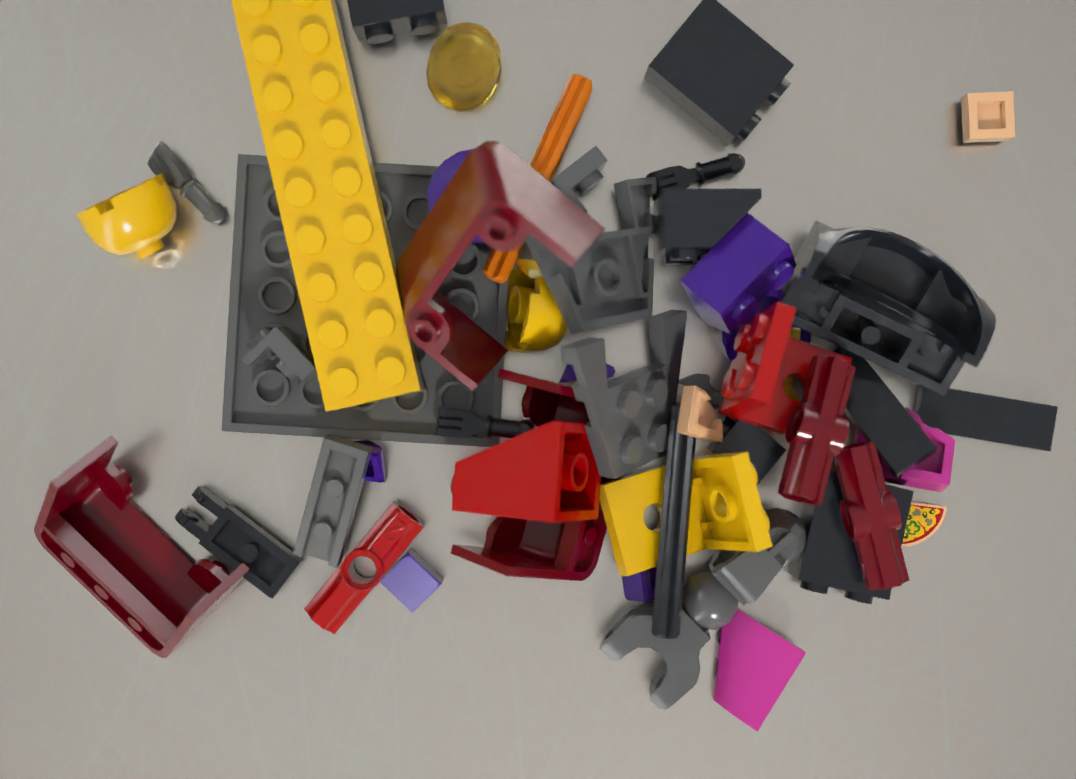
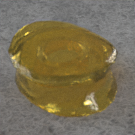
M463 22L447 28L433 44L428 59L427 82L435 99L445 107L455 111H470L483 106L493 96L500 82L502 66L499 44L491 32L479 24Z

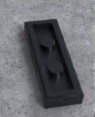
M842 347L833 351L851 357V365L856 367L845 414L866 441H875L878 456L895 478L934 454L937 447L866 359Z
M918 384L914 412L920 415L925 425L931 428H939L947 435L1051 451L1058 406L951 388L943 396Z

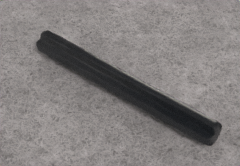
M681 404L673 405L670 411L651 630L653 636L665 639H675L680 635L696 438L677 433Z

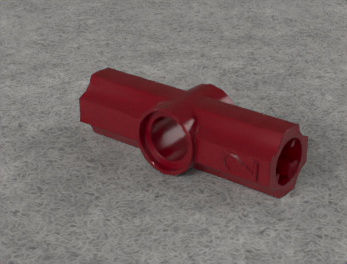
M816 355L812 357L801 402L792 410L786 425L785 440L790 445L777 494L782 495L786 499L814 506L822 505L833 458L843 449L849 432V420L844 416L856 369L855 366L850 364V361L836 356Z
M875 441L845 445L841 452L833 458L843 500L840 501L841 519L849 539L855 543L865 587L869 590L890 589L910 581L897 532L902 526L900 510L893 493L886 488Z

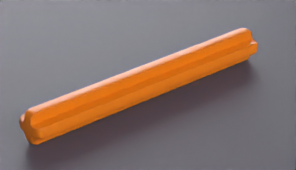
M572 74L569 77L530 163V166L550 183L592 92V81L579 74ZM524 242L515 250L507 252L492 248L482 268L484 276L491 281L504 284L511 273Z

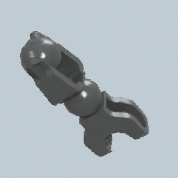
M781 508L765 510L770 522L769 534L773 547L758 552L719 550L712 557V562L709 564L711 572H701L688 580L683 589L680 635L678 638L665 639L653 636L651 630L654 605L641 604L630 607L607 630L602 637L599 649L612 660H620L637 648H651L660 653L665 663L651 681L649 688L650 700L659 709L671 707L690 691L698 681L700 674V650L711 639L708 630H718L729 624L737 613L739 602L742 605L754 603L782 567L797 560L805 548L807 537L805 526L797 515Z

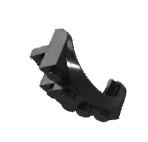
M817 220L795 258L796 270L778 301L796 308L793 325L945 396L964 363L977 368L990 344L996 325V316L984 299L976 294L966 279L954 267L925 246L897 233L879 228L849 227L834 229ZM921 326H923L933 334L924 331Z

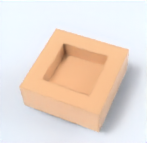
M1013 91L967 93L961 97L963 143L1009 141L1015 138Z

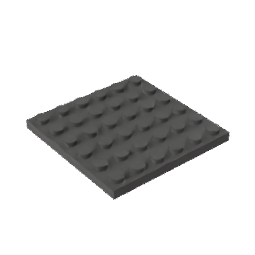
M238 154L222 431L325 437L328 434H332L344 439L493 447L499 444L500 437L491 436V438H486L485 433H477L471 438L435 435L438 426V407L472 411L484 420L487 419L488 415L501 419L503 379L497 377L499 369H504V357L472 391L414 343L425 390L327 412L325 411L318 376L312 381H301L298 377L294 381L290 380L274 364L273 360L277 357L275 353L259 367H249L242 360L250 351L247 347L248 342L265 327L272 330L275 326L287 328L312 356L313 354L267 156ZM373 162L396 265L430 213L428 210L427 191L431 177L439 166ZM485 242L473 243L469 245L437 292L505 347L509 277L504 284L486 278L482 268L492 247Z

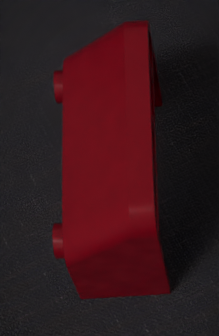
M496 141L482 143L467 155L397 262V279L406 328L410 338L473 391L506 355L508 350L437 291L476 235L490 247L507 252L518 248L531 233L572 267L603 233L605 228L507 146Z
M499 369L497 378L527 386L521 402L524 419L531 422L534 426L539 427L551 421L590 422L585 403L583 401H576L572 387ZM601 477V483H600V484L605 483V482H608V481H612V480H615V479L607 478V477ZM600 500L598 519L550 523L498 516L487 529L484 547L453 544L450 554L508 577L583 581L593 573L598 563L607 526Z
M111 435L50 482L34 527V533L43 548L155 655L167 658L224 601L250 569L242 563L230 574L229 570L217 560L199 559L193 564L130 503L133 496L131 488L133 481L123 467L118 464L113 465L110 462L118 444V441Z

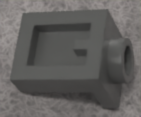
M595 146L553 178L551 184L587 213L586 208L573 191L578 188L584 194L604 178L600 171L605 167L608 160L600 149Z
M275 326L272 330L265 327L248 342L247 347L250 351L242 358L249 367H259L275 353L277 357L273 360L274 364L290 380L294 381L298 377L301 381H312L317 376L314 358L311 353L287 328Z

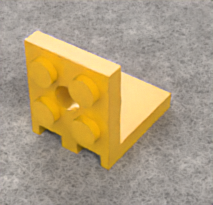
M748 452L695 456L686 556L706 549L758 552L773 547L769 534V518L762 508L756 485L758 480L757 472L754 465L750 462ZM666 464L600 484L599 500L620 576H630L657 566ZM651 504L658 509L660 514L659 524L652 531L644 523V512Z

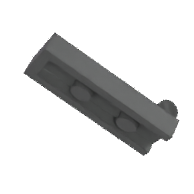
M328 434L323 438L293 551L294 555L302 557L306 554L329 562L328 566L334 568L340 565L373 447L332 434Z

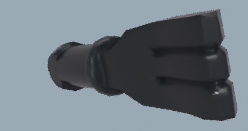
M730 153L726 157L702 164L697 162L695 163L696 168L687 169L678 165L649 173L647 177H656L657 182L656 194L652 195L653 201H656L664 189H688L691 184L697 181L703 185L705 181L730 174L734 176L743 170L745 159L740 154Z
M438 407L439 417L437 418L438 426L436 427L435 435L471 438L477 433H485L486 438H491L492 436L511 439L535 429L531 422L523 419L521 421L499 419L488 415L487 419L484 420L472 411Z

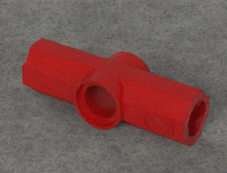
M393 501L306 605L304 610L308 613L310 619L323 630L336 634L425 526L408 509ZM360 556L370 558L376 567L375 576L370 578L359 576L353 566L355 558Z

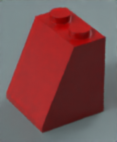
M551 421L455 462V472L450 486L453 496L452 511L550 523L598 519L601 476L599 475L584 427L586 423Z

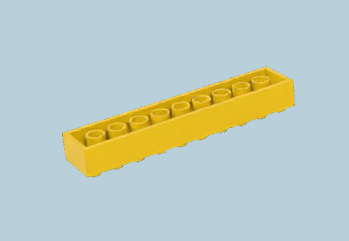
M231 0L325 411H336L423 391L425 387L415 344L406 328L396 273V261L336 1Z

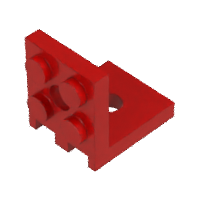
M776 302L762 313H757L752 320L742 324L739 328L734 342V350L738 351L737 357L732 360L730 369L723 380L721 395L725 396V399L719 405L717 413L785 436L789 416L794 407L801 402V399L794 401L785 395L783 390L785 378L787 376L796 377L801 381L804 388L812 357L816 355L836 356L850 361V364L852 358L789 337L796 308Z

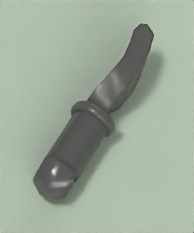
M159 141L147 161L151 171L155 175L162 173L168 185L181 189L180 195L186 197L204 215L203 219L213 224L221 223L225 217V210L221 203H217L200 186V182L190 176L186 166L173 154L168 145L163 141Z

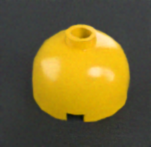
M161 173L142 181L138 186L127 188L77 213L75 216L93 243L104 251L117 255L136 252L139 259H142L165 247L161 238L174 227L177 219V204L172 190Z
M517 258L515 263L519 267L518 269L512 268L509 275L508 331H506L505 348L511 352H543L558 345L569 329L536 261Z

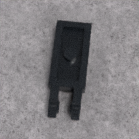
M198 486L192 493L193 498L196 499L197 503L217 516L216 521L209 527L196 514L184 508L179 510L174 517L175 520L200 540L198 544L231 569L235 570L244 563L250 570L243 578L273 599L303 559L294 555L290 549L232 505L227 506L213 492L205 487Z

